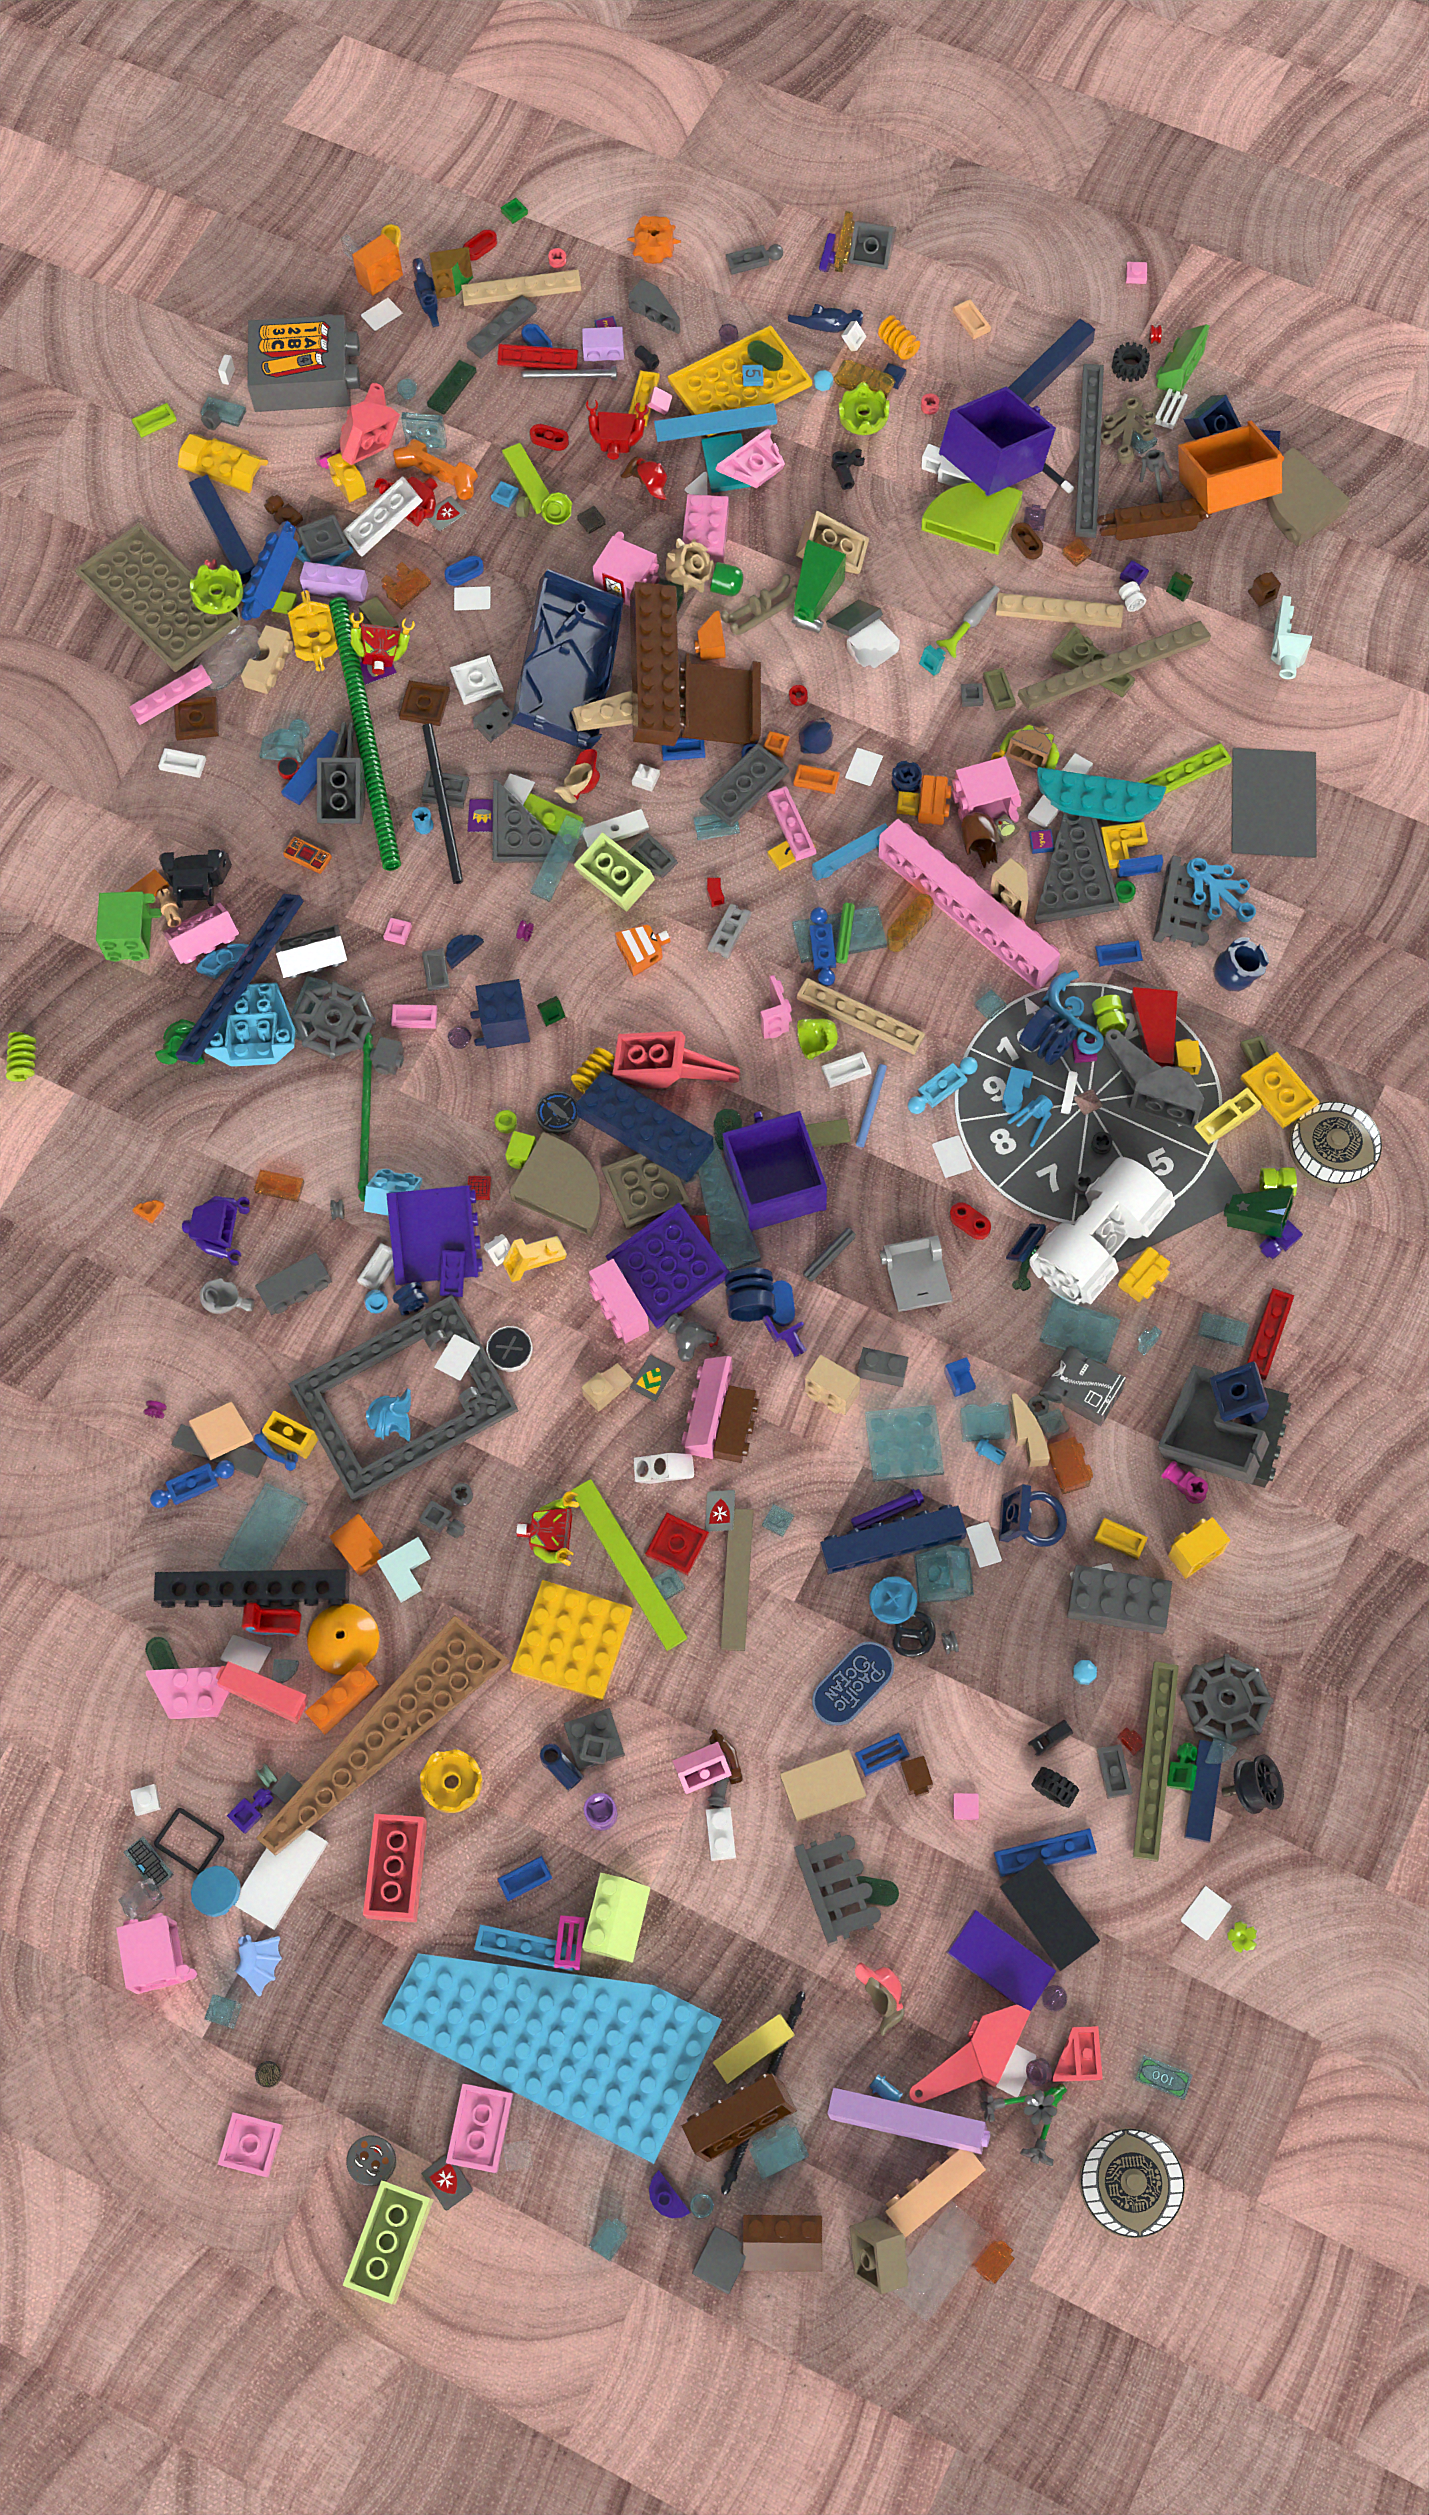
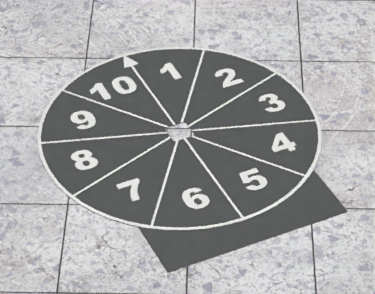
M1091 982L1070 983L1066 985L1065 991L1061 989L1059 993L1061 1005L1064 1007L1065 1001L1069 997H1079L1084 1003V1011L1078 1019L1097 1030L1098 1018L1094 1014L1092 1003L1102 996L1118 995L1121 998L1122 1012L1125 1014L1128 1024L1121 1034L1143 1052L1130 1001L1132 990ZM1049 987L1023 995L1003 1007L982 1026L968 1046L963 1058H974L977 1061L978 1068L973 1074H965L967 1083L955 1091L957 1125L971 1160L986 1180L1004 1197L1038 1216L1060 1223L1075 1225L1078 1217L1084 1215L1090 1208L1086 1195L1077 1194L1073 1188L1075 1177L1080 1173H1089L1093 1176L1094 1181H1096L1118 1157H1126L1140 1163L1157 1176L1166 1189L1172 1191L1175 1206L1148 1237L1143 1235L1136 1239L1129 1237L1112 1256L1115 1258L1116 1263L1146 1249L1148 1246H1153L1223 1212L1226 1203L1230 1204L1233 1195L1244 1194L1216 1149L1218 1139L1208 1145L1196 1129L1129 1109L1134 1090L1105 1044L1106 1036H1103L1104 1045L1102 1049L1097 1052V1061L1074 1063L1071 1044L1065 1054L1051 1066L1044 1062L1045 1057L1042 1059L1037 1057L1040 1046L1031 1052L1019 1043L1020 1035L1031 1018L1045 1005L1050 1007L1048 1000L1042 1001ZM1176 1015L1175 1043L1183 1039L1198 1040L1201 1068L1198 1075L1191 1076L1205 1100L1196 1123L1197 1125L1223 1105L1222 1092L1217 1072L1206 1048L1188 1025ZM1061 1018L1058 1019L1056 1025L1062 1021ZM1078 1028L1077 1034L1073 1040L1077 1039L1082 1032H1086L1087 1034L1084 1039L1095 1038V1036L1083 1029ZM1011 1067L1033 1072L1030 1088L1023 1087V1101L1019 1111L1025 1108L1032 1100L1035 1101L1039 1095L1046 1096L1053 1104L1050 1110L1052 1115L1047 1120L1033 1147H1030V1143L1042 1117L1036 1118L1032 1115L1020 1127H1017L1016 1124L1024 1115L1013 1123L1008 1124L1007 1121L1017 1113H1007L1002 1107L1003 1095ZM1069 1071L1077 1072L1078 1076L1071 1111L1069 1114L1061 1113ZM1094 1090L1103 1107L1084 1115L1074 1098L1084 1092ZM1098 1132H1107L1113 1139L1111 1150L1106 1154H1097L1091 1147L1093 1136ZM1104 1139L1101 1142H1098L1099 1146L1106 1144V1140ZM1080 1181V1185H1079V1186H1080V1187H1083V1186H1086V1187H1087V1186H1088V1182L1086 1181V1182L1083 1183L1082 1181Z

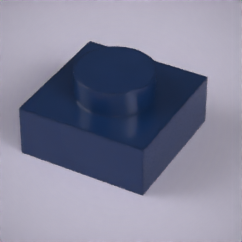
M888 363L880 377V383L899 389L906 376L907 369Z

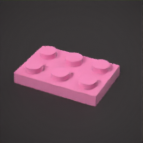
M462 2084L446 2160L447 2164L492 2173L498 2172L513 2093Z

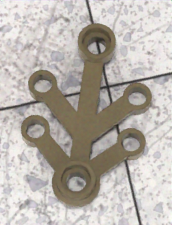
M1139 397L1126 399L1120 411L1115 415H1107L1103 419L1105 428L1112 429L1118 421L1126 416V420L1115 429L1104 431L1101 434L1102 443L1109 445L1124 432L1122 446L1117 451L1118 460L1121 464H1129L1135 458L1131 447L1133 430L1141 435L1144 441H1150L1154 438V432L1151 427H1144L1135 420L1136 415L1144 419L1146 425H1153L1157 420L1155 412L1146 411L1142 408L1143 403Z

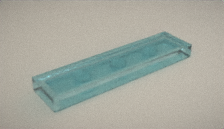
M566 815L530 894L551 902L585 830V823Z

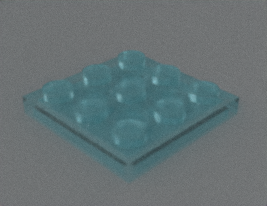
M935 1405L865 1412L873 1482L944 1475Z

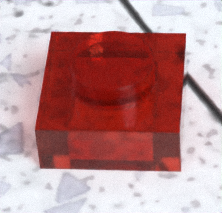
M1127 1727L1117 1737L1133 1756L1141 1751L1144 1746L1141 1743L1143 1741L1141 1736L1135 1730L1130 1731Z

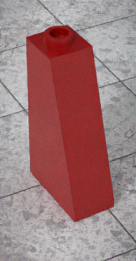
M1133 987L1130 1001L1143 1053L1161 1068L1165 1066L1172 1067L1178 991Z

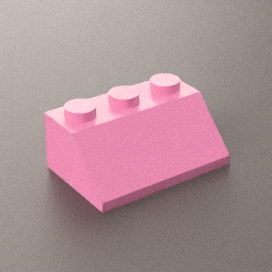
M220 902L182 921L180 926L176 924V928L170 927L162 931L180 964L194 961L197 958L196 956L203 952L204 954L212 952L216 949V945L222 942L224 944L229 943L239 934L228 911Z

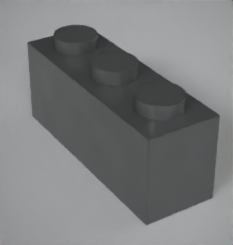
M315 1252L260 1282L255 1287L272 1316L275 1313L280 1314L284 1312L288 1306L295 1302L304 1301L313 1292L324 1290L332 1281Z

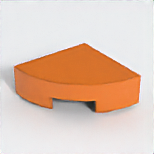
M152 1200L136 1205L132 1211L141 1218L153 1223L165 1205L161 1201Z

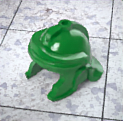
M180 1019L167 1027L163 1036L165 1041L163 1049L155 1052L158 1061L169 1065L179 1060L175 1054L195 1026L194 1022ZM200 1057L196 1063H188L193 1065H202L205 1064V1060H203L202 1057Z

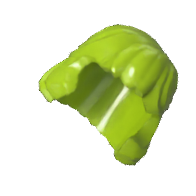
M820 1018L797 1021L798 1042L806 1059L813 1060L821 1053L828 1052L836 1046L839 1035L836 1025L832 1021Z

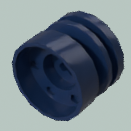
M1045 1005L1028 1022L1020 1035L1019 1043L1031 1052L1040 1046L1037 1057L1040 1059L1045 1057L1044 1062L1051 1066L1069 1049L1078 1028L1073 1024L1069 1025V1021L1063 1019L1056 1025L1059 1014Z
M757 1267L741 1268L725 1276L726 1294L729 1296L727 1299L729 1318L740 1322H753L762 1320L765 1315L771 1317L776 1313L775 1296L771 1293L774 1290L773 1275L770 1270Z

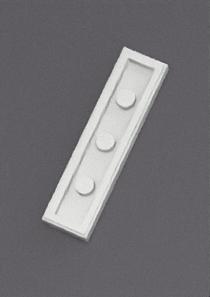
M1075 753L1062 771L1088 774L1093 763ZM1043 795L1029 813L1028 819L1046 829L1060 810L1050 804L1051 801Z

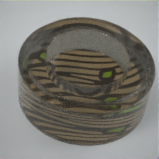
M272 2061L261 2063L255 2072L256 2081L265 2088L275 2087L282 2078L280 2066Z

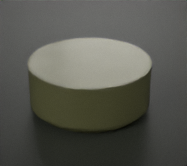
M519 496L517 499L516 512L519 518L528 517V497Z

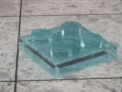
M402 412L401 422L406 445L411 439H416L426 444V447L446 448L447 438L443 416Z

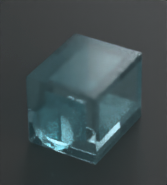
M213 1994L204 2019L234 2030L242 2004Z
M614 2218L613 2221L606 2219L588 2246L609 2262H612L629 2236L625 2232L627 2226L617 2218Z

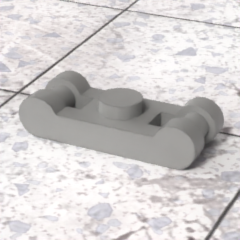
M731 903L709 943L708 951L712 953L718 952L722 954V957L729 959L752 912L747 909L744 911L738 909L737 905ZM735 916V917L739 918V920L737 921V920L732 919V918ZM720 940L726 941V945L719 944Z

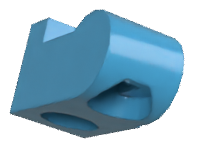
M1011 1067L1002 1101V1107L1007 1113L1014 1114L1021 1109L1023 1101L1022 1090L1023 1087L1030 1088L1033 1072Z

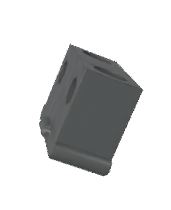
M502 698L497 699L473 718L474 729H478L491 743L514 725L511 723L513 712L503 703Z

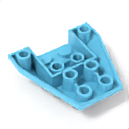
M248 984L206 1047L205 1053L232 1067L276 1064L294 1048L296 1031L278 984Z

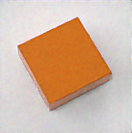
M769 731L763 748L772 755L783 758L790 741V736Z

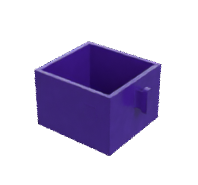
M1006 386L950 411L939 455H943L986 492L985 495L989 496L1042 472L1056 427L1040 415V407H1030Z
M761 1111L755 1112L753 1125L722 1133L724 1159L749 1233L767 1226L826 1210L827 1186L801 1111L763 1121Z

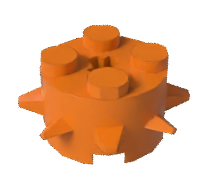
M642 216L636 224L634 236L627 238L628 241L635 243V249L632 254L642 257L644 262L651 264L662 263L664 258L673 257L674 244L681 243V240L673 237L676 226L671 225L667 217Z

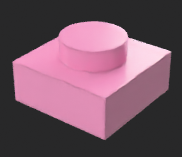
M1127 262L1126 283L1146 284L1147 262Z

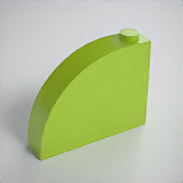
M974 482L952 487L936 497L927 507L922 517L921 530L999 555L1021 506L1023 491L1007 487L987 496L985 495L986 492Z

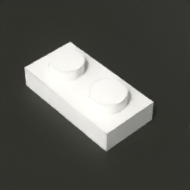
M731 1808L706 1810L711 1861L736 1858Z

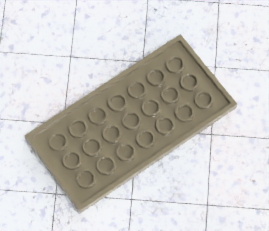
M140 523L75 569L76 574L175 673L241 624L231 611L216 615L199 610L194 605L190 593V580L194 579L195 576Z

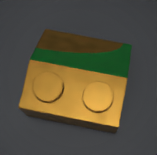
M464 247L429 253L437 299L457 296L462 290L461 285L468 284L473 278L469 248Z

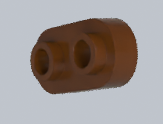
M1023 522L1015 524L1011 532L1013 542L1027 559H1038L1043 553L1042 541L1029 524Z

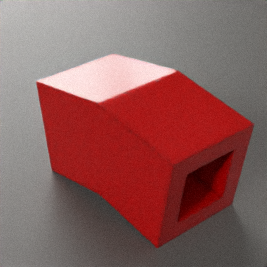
M707 878V896L711 907L725 904L724 895L721 890V878Z

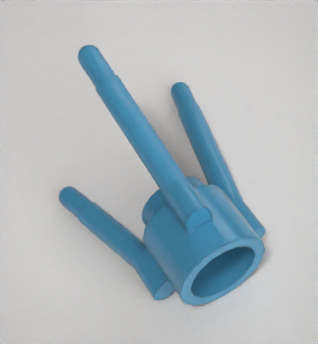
M1039 1095L1035 1101L1032 1100L1025 1108L1010 1118L1007 1123L1011 1124L1024 1115L1016 1124L1017 1127H1020L1032 1115L1036 1118L1042 1117L1030 1143V1147H1033L1047 1120L1052 1115L1050 1110L1053 1104L1046 1096Z

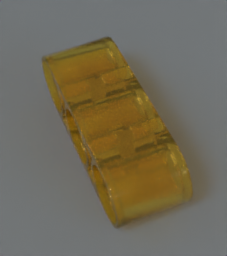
M850 360L842 361L834 376V382L842 388L852 391L856 389L858 384L866 383L872 391L881 390L886 399L895 384V380L891 375Z
M918 895L889 927L886 943L889 950L893 952L902 951L931 919L934 901L930 895ZM925 906L927 907V909H921L919 907ZM911 921L914 922V924L909 925L906 922ZM893 937H900L901 939L895 940Z

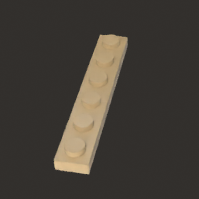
M579 270L461 285L464 306L519 299L521 296L529 298L581 291Z
M998 593L996 615L1121 628L1124 605Z
M808 978L797 994V1000L913 1055L916 1054L925 1038V1033Z

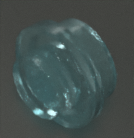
M411 379L401 380L397 385V391L403 398L410 399L417 392V384Z

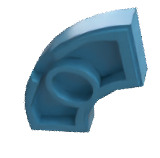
M229 944L227 947L217 951L213 950L200 961L196 967L197 972L217 979L222 972L236 965L248 945Z

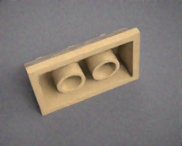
M1010 858L992 874L990 893L996 901L1005 904L1014 916L1020 917L1025 922L1028 904L1027 871L1021 863L1015 862Z

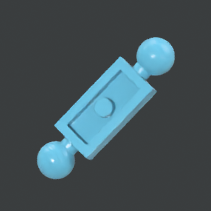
M965 1057L960 1062L959 1068L954 1063L950 1064L918 1089L921 1097L914 1096L908 1101L909 1111L913 1114H920L924 1111L926 1103L934 1108L967 1083L965 1074L970 1075L976 1072L978 1068L977 1061L972 1057Z

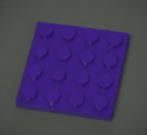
M677 1203L605 1256L608 1261L614 1259L647 1316L657 1329L662 1327L673 1314L681 1313L725 1281V1276L730 1273L680 1203Z

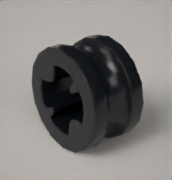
M1098 1132L1093 1136L1091 1147L1097 1154H1106L1111 1150L1113 1139L1107 1132ZM1103 1139L1106 1140L1105 1145H1098L1099 1141L1101 1142Z

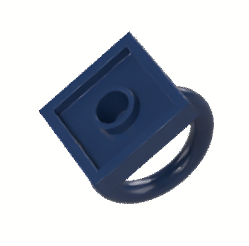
M1025 1484L1002 1494L999 1541L1009 1542L1022 1536L1032 1545L1048 1547L1056 1544L1063 1537L1067 1528V1516L1064 1507L1055 1496L1044 1491L1031 1492V1486ZM1044 1501L1054 1509L1057 1515V1528L1052 1535L1038 1537L1029 1531V1522L1032 1514L1030 1502Z

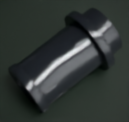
M642 345L635 350V357L640 359L647 369L654 370L657 368L659 359L656 354L650 353Z

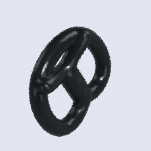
M915 1611L910 1618H917L925 1623L920 1630L903 1628V1622L895 1624L897 1633L893 1639V1647L898 1654L905 1657H918L928 1653L936 1638V1628L931 1618L922 1612ZM929 1631L928 1640L926 1641L925 1634ZM902 1638L919 1639L922 1647L915 1650H907L901 1647L900 1641Z

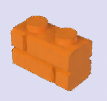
M922 776L918 813L919 823L943 825L944 817H949L950 804H946V798L950 799L952 786L947 785V777Z

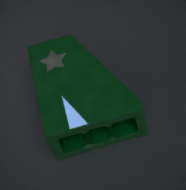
M1294 1188L1233 1195L1230 1204L1226 1203L1224 1208V1217H1227V1227L1281 1238L1294 1203Z

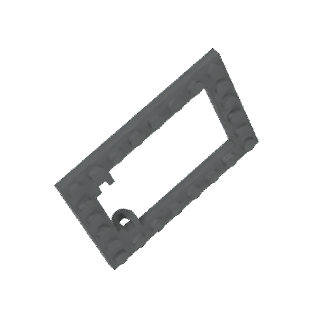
M452 1295L288 1383L353 1502L519 1411ZM453 1335H458L479 1346V1351L468 1367V1371L478 1388L470 1387L458 1397L466 1412L370 1465L361 1468L321 1394L422 1339L425 1340L431 1351L437 1349L436 1343L443 1340L446 1344L450 1342ZM476 1397V1399L468 1402L471 1398Z

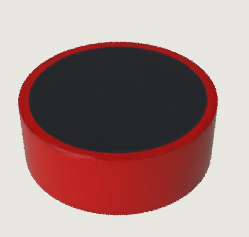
M290 757L284 758L278 763V772L286 780H291L300 768L298 762Z

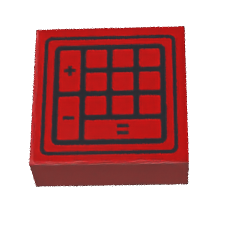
M468 1176V1185H471V1190L475 1189L476 1200H490L491 1176Z

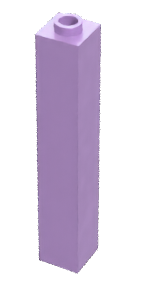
M833 2088L827 2113L831 2120L982 2154L983 2147H988L990 2131H987L986 2123L983 2121Z

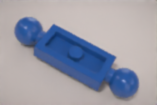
M817 907L810 914L811 921L816 925L809 926L814 970L821 969L818 974L819 983L823 986H830L835 981V974L830 968H836L831 924H824L828 918L826 910Z
M222 1460L216 1465V1469H212L210 1463H207L165 1482L168 1490L158 1489L153 1491L150 1496V1502L156 1508L165 1507L169 1499H172L173 1503L178 1505L218 1487L219 1484L216 1478H230L235 1471L234 1465L228 1460Z

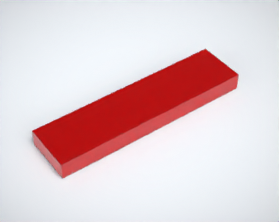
M499 344L497 365L550 370H577L579 351L577 349Z
M1272 1288L1246 1362L1247 1364L1254 1361L1258 1366L1261 1379L1264 1380L1268 1376L1295 1296Z

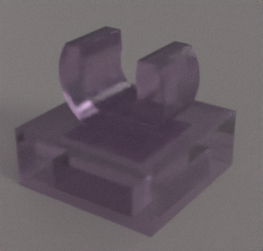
M1032 504V508L1026 507L1024 523L1029 524L1033 530L1043 531L1046 509H1040L1041 505Z

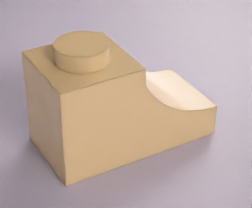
M616 1363L603 1373L598 1372L581 1389L583 1396L599 1412L633 1383V1379Z

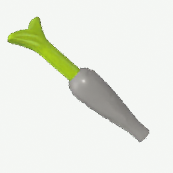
M993 585L965 613L963 624L949 639L937 640L936 644L940 647H945L949 654L956 658L957 643L969 628H974L979 624L1000 589Z

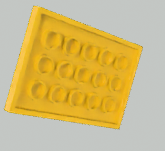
M771 325L667 376L669 384L692 415L771 403L775 405L812 386V380ZM742 365H763V386H743ZM708 434L707 437L709 438L715 434Z

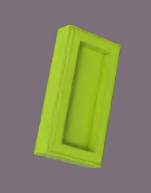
M165 403L131 419L142 438L177 422V419L168 403Z

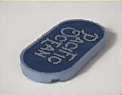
M864 1642L855 1646L814 1690L812 1704L816 1716L823 1723L831 1726H842L852 1722L890 1682L894 1672V1661L891 1653L884 1646L875 1642Z

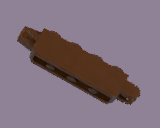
M1196 498L1114 509L1113 513L1099 516L1097 523L1100 526L1105 525L1099 530L1101 536L1115 535V539L1122 541L1193 531L1197 528L1198 522L1211 518L1212 513L1207 514L1202 506L1196 502Z

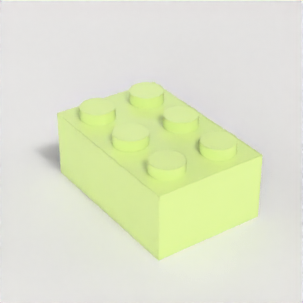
M603 832L574 864L580 875L626 912L655 880L647 867Z

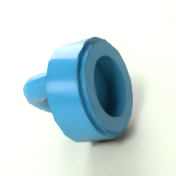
M378 1289L371 1290L365 1295L364 1304L371 1313H381L387 1308L388 1299L383 1291Z

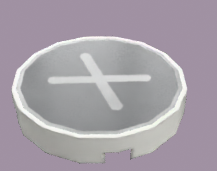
M514 1326L499 1328L490 1336L487 1341L486 1351L488 1358L495 1368L505 1370L506 1372L521 1370L529 1363L533 1353V1346L529 1335L524 1330Z

